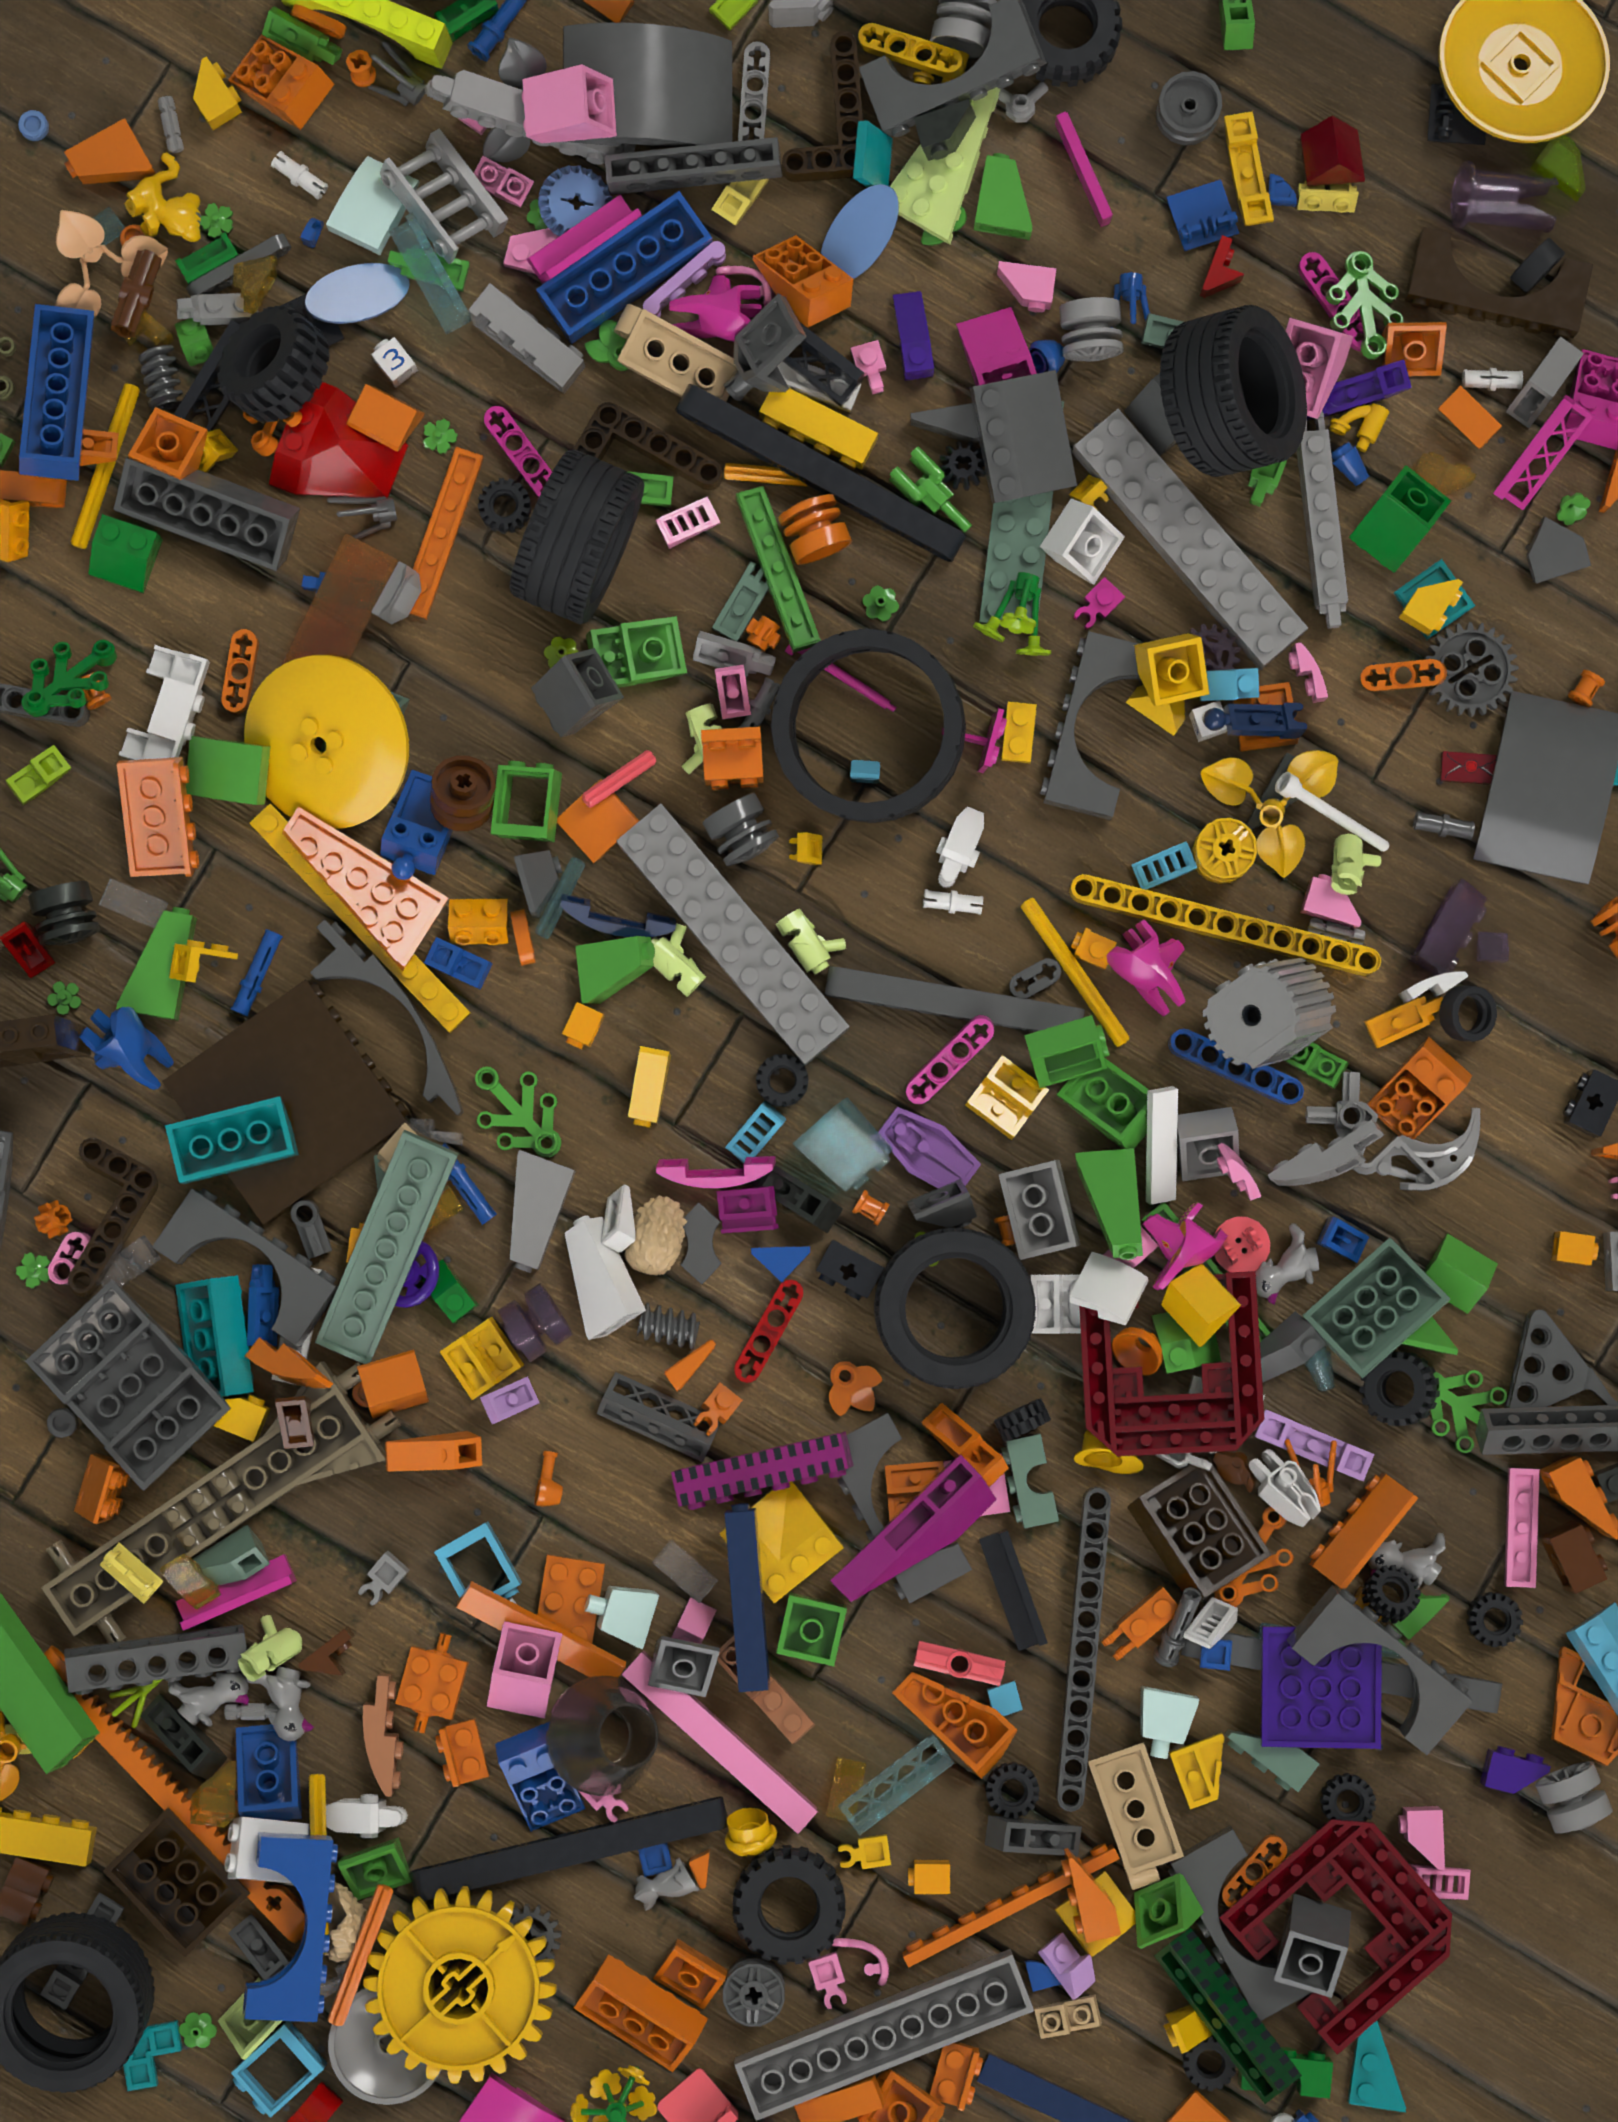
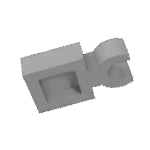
M387 1551L367 1574L373 1581L361 1586L358 1594H364L367 1589L372 1590L374 1598L370 1604L375 1605L381 1600L383 1589L388 1594L391 1593L410 1569Z

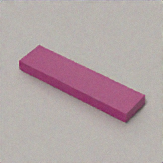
M1065 111L1056 115L1055 126L1100 227H1104L1110 224L1113 213L1068 112L1066 113Z

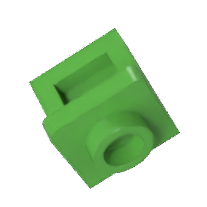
M193 318L176 323L175 328L179 342L189 366L206 362L214 349L206 325H200V322L193 321Z

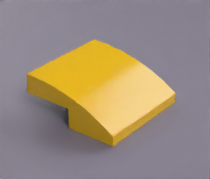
M1002 1055L965 1106L1012 1140L1049 1089L1046 1087L1039 1088L1037 1080Z
M493 1317L488 1318L440 1351L471 1400H474L524 1366V1363Z
M1103 1871L1094 1879L1110 1896L1116 1909L1122 1935L1136 1924L1135 1910L1107 1872ZM1067 1898L1055 1908L1063 1922L1091 1957L1121 1936L1118 1935L1086 1943L1082 1933L1077 1934L1075 1930L1073 1916L1078 1915L1076 1905L1071 1906L1069 1898Z

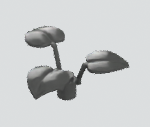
M509 38L505 52L499 62L498 74L504 84L523 90L522 79L544 74L547 63L543 54L532 45L515 38ZM494 127L485 139L483 156L494 162L517 160L527 152L530 146V139L523 136L513 137L506 134L505 130Z

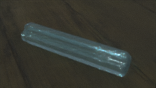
M575 857L570 859L535 929L537 935L546 939L550 938L564 910L560 906L561 894H572L585 867V863Z

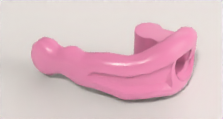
M721 266L716 268V275L744 274L757 278L762 284L759 286L761 297L755 299L759 300L764 297V307L775 297L774 291L762 273L756 269L745 266Z
M835 1938L831 1945L833 1947L859 1948L875 1955L879 1963H868L864 1967V1972L869 1976L881 1974L877 1983L880 1986L886 1984L889 1976V1966L886 1956L880 1949L870 1943L856 1939Z

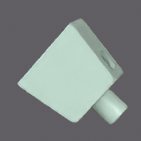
M608 1586L604 1598L589 1594L585 1604V1612L599 1615L596 1626L600 1630L637 1648L643 1649L659 1594L646 1589Z
M1141 1686L1140 1733L1142 1737L1153 1739L1150 1756L1168 1759L1170 1742L1184 1744L1199 1704L1197 1696Z

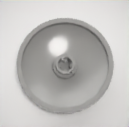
M364 1987L356 1992L344 2025H331L328 2052L332 2068L343 2086L362 2100L383 2105L409 2101L428 2089L436 2078L434 2080L426 2078L427 2064L422 2062L412 2070L405 2068L404 2065L408 2053L404 2050L393 2055L386 2051L393 2037L390 2033L384 2035L374 2034L372 2029L382 2019L381 2013H369L365 2010L364 2005L368 2000L377 1997V1992L370 1991Z

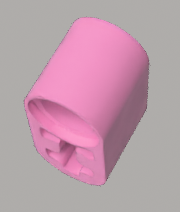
M72 1232L64 1238L48 1267L49 1278L54 1283L68 1284V1278L63 1280L58 1276V1267L62 1263H66L70 1267L71 1272L76 1261L65 1258V1254L73 1255L72 1258L79 1259L91 1240V1236L82 1232ZM74 1240H81V1245L84 1246L82 1251H75Z

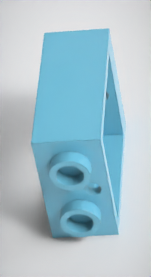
M488 1521L434 1552L460 1598L466 1589L448 1557L485 1537L510 1581L492 1592L505 1599L519 1592L517 1586L521 1585L522 1581Z
M285 2021L246 2060L241 2061L231 2074L234 2076L232 2080L238 2089L242 2092L247 2091L254 2099L252 2103L255 2108L263 2115L267 2113L271 2118L324 2070L328 2063L291 2021ZM281 2038L309 2071L275 2101L246 2068Z

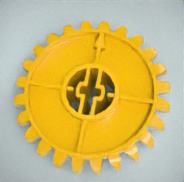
M468 1886L461 1888L454 1905L449 1904L444 1889H438L434 1898V1909L432 1910L428 1909L421 1897L414 1898L412 1911L415 1919L411 1921L405 1914L397 1910L392 1920L399 1933L395 1936L389 1931L381 1929L377 1935V1940L387 1952L385 1954L371 1952L367 1958V1962L373 1968L379 1970V1975H369L363 1979V1986L366 1989L377 1992V1997L365 2003V2010L373 2014L381 2013L382 2019L372 2029L374 2034L384 2035L390 2033L393 2038L389 2042L386 2051L390 2055L397 2054L401 2050L407 2052L408 2055L404 2066L408 2070L414 2069L420 2062L427 2064L426 2078L434 2080L437 2077L440 2069L448 2071V2078L452 2084L459 2083L462 2071L469 2070L475 2082L483 2081L485 2074L484 2066L489 2064L498 2074L506 2072L507 2063L504 2056L508 2053L517 2060H523L527 2056V2051L520 2042L522 2038L537 2042L543 2035L542 2031L532 2024L533 2019L540 2021L548 2020L553 2012L550 2007L538 2003L539 1999L548 1998L554 1995L557 1990V1985L554 1983L540 1982L541 1976L547 1975L553 1970L555 1961L553 1959L536 1961L535 1958L545 1947L546 1937L541 1936L530 1941L526 1940L525 1936L532 1926L533 1918L527 1916L513 1925L510 1919L515 1902L512 1900L504 1904L497 1913L491 1911L493 1893L490 1890L483 1894L477 1906L471 1905ZM455 1959L467 1960V1962H466L465 1964H463L461 1961H456L455 1963L451 1964L450 1967L448 1968V1966H449V1964H450V1960H455ZM475 1966L480 1968L470 1978L466 1988L462 1985L446 2001L441 1999L451 1989L455 1978L459 1982ZM436 1969L442 1975L445 1973L441 1986L435 1989L433 1978ZM486 1977L488 1993L483 1998L479 1992L477 1994L476 1992L480 1982ZM473 1999V2002L470 2007L460 2008L455 2006L458 2003L461 2007L469 2004Z

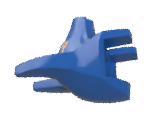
M121 1007L111 1013L110 1018L100 1009L95 1010L90 1019L105 1033L103 1039L100 1038L88 1027H85L79 1036L95 1053V1064L101 1069L120 1067L138 1083L149 1089L157 1090L161 1083L147 1068L143 1060L149 1054L165 1067H171L174 1061L162 1042L144 1027L137 1013L131 1007Z

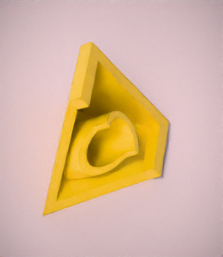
M1144 685L1137 687L1126 702L1173 736L1185 721V700L1153 706Z

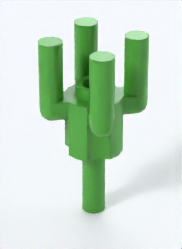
M919 446L916 447L910 454L912 456L910 461L924 475L914 483L897 466L889 474L891 476L889 481L914 506H920L923 503L934 515L942 510L963 533H966L972 527V524L949 502L954 493L943 483L944 472Z

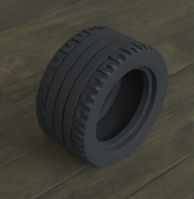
M1244 305L1183 322L1173 329L1164 344L1161 355L1160 389L1169 428L1180 451L1189 463L1204 474L1219 477L1283 462L1297 451L1303 439L1306 427L1307 400L1302 368L1296 350L1280 322L1263 308L1256 305Z
M576 449L566 451L548 478L524 532L510 579V591L513 596L560 617L568 618V620L575 623L583 624L588 622L603 599L629 541L644 493V481L641 477Z
M945 1228L927 1232L901 1247L883 1269L874 1300V1316L879 1336L894 1361L918 1380L937 1387L950 1389L979 1386L997 1378L1002 1373L1004 1374L1020 1358L1022 1352L1027 1347L1028 1341H1030L1036 1319V1298L1031 1279L1017 1256L1000 1241L987 1234L963 1228ZM948 1258H964L986 1269L997 1283L1003 1303L1001 1322L992 1339L978 1351L960 1357L937 1355L922 1347L910 1331L905 1312L907 1294L914 1279L929 1265Z
M64 1912L57 1916L55 1914L50 1915V1917H44L39 1922H34L30 1927H26L22 1933L15 1937L0 1958V2064L5 2067L4 2069L12 2074L13 2077L20 2079L24 2084L26 2083L31 2087H37L40 2090L50 2092L60 2091L61 2093L76 2092L80 2089L87 2090V2088H93L97 2083H103L107 2078H111L116 2071H119L126 2064L134 2052L153 2010L155 1996H153L155 1992V1986L153 1985L154 1977L151 1976L152 1968L149 1966L148 1958L144 1956L143 1949L139 1947V1943L136 1940L134 1941L131 1935L124 1931L122 1927L114 1925V1922L86 1913L76 1914L75 1912H70L66 1914ZM51 1964H70L89 1971L100 1980L110 1996L113 2007L112 2025L98 2035L85 2039H67L48 2032L37 2023L27 2007L24 1994L26 1977L33 1971Z

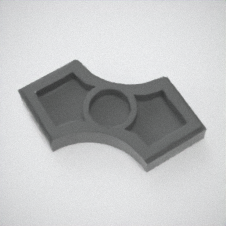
M698 1202L684 1217L687 1220L683 1228L688 1239V1251L681 1266L703 1285L722 1264L713 1249V1235L720 1221Z

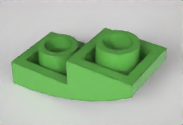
M1311 1043L1290 1059L1284 1060V1062L1333 1089L1336 1088L1343 1076V1072H1345L1349 1065L1347 1061L1323 1050L1315 1043Z

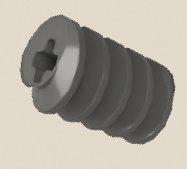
M172 345L149 348L140 354L138 358L139 362L143 364L141 373L146 376L143 379V384L148 387L145 393L147 397L151 398L148 400V406L153 410L155 407L161 410L175 409L182 402L176 401V398L182 396L183 391L174 390V387L179 385L181 380L172 379L171 377L178 373L179 370L178 368L169 367V364L176 361V357L167 356V353L174 350Z
M650 1303L644 1305L646 1311L641 1313L637 1336L643 1331L644 1340H648L652 1333H654L655 1342L660 1343L665 1335L667 1345H671L675 1338H677L678 1347L681 1348L688 1340L690 1349L694 1350L700 1321L697 1322L696 1313L692 1312L687 1320L685 1319L684 1310H680L678 1315L674 1317L673 1308L669 1307L665 1315H663L661 1305H657L654 1312L650 1310Z

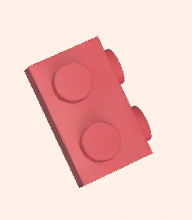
M701 2068L693 2071L657 2104V2109L668 2122H735L738 2120L739 2111Z

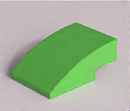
M677 616L622 623L616 627L590 630L586 634L588 650L595 648L618 688L663 680L687 673Z
M192 736L189 742L187 763L190 777L189 783H186L187 794L252 805H265L271 746Z

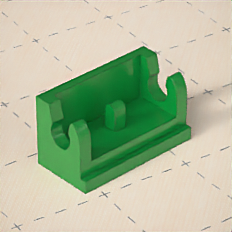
M458 0L442 11H436L434 18L445 23L451 40L454 42L493 17L498 11V4L495 0Z
M226 232L220 234L221 237L185 258L175 260L188 284L239 256Z

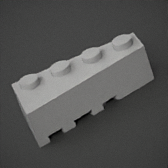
M491 283L488 284L468 311L474 326L563 394L566 393L584 370L583 354L572 345L567 347L563 344L558 334L548 327L545 329L531 313L526 310L523 311L511 298L500 292Z

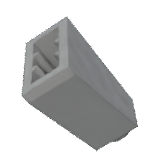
M1560 337L1506 410V413L1530 428L1584 353Z

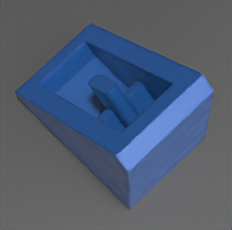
M1328 1217L1316 1244L1358 1263L1369 1236L1336 1217Z
M810 1246L751 1248V1254L781 1282L810 1253Z

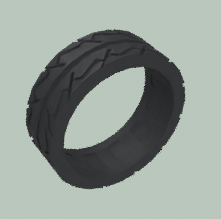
M865 628L841 632L819 641L796 660L784 676L776 695L771 729L774 749L782 770L802 796L818 808L844 819L877 823L896 820L916 812L939 795L953 777L962 756L966 722L963 702L956 685L934 655L914 640L894 632ZM871 651L890 653L907 659L922 669L931 679L938 692L944 713V735L940 751L931 769L925 776L903 794L888 800L870 803L847 801L834 796L822 788L809 774L800 757L796 741V717L800 701L810 683L822 670L833 662L856 653Z

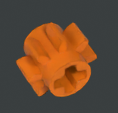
M763 615L759 621L752 618L745 629V632L750 634L746 641L765 652L768 646L775 649L781 639V635L777 633L780 626Z
M58 1200L38 1207L40 1214L35 1216L34 1219L39 1232L48 1234L50 1239L69 1232L66 1225L72 1222L68 1207L59 1205Z

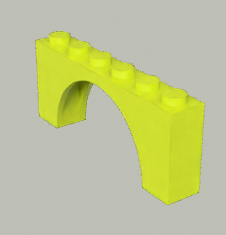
M281 0L283 5L290 8L297 4L311 10H324L365 24L401 44L413 54L415 59L440 69L443 68L453 44L445 23L389 0Z

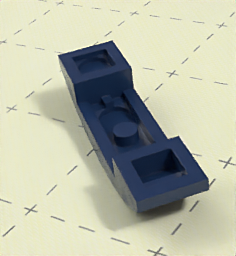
M561 894L560 906L568 914L581 923L604 933L622 937H655L673 932L676 928V919L647 912L645 923L591 912L589 911L590 899Z

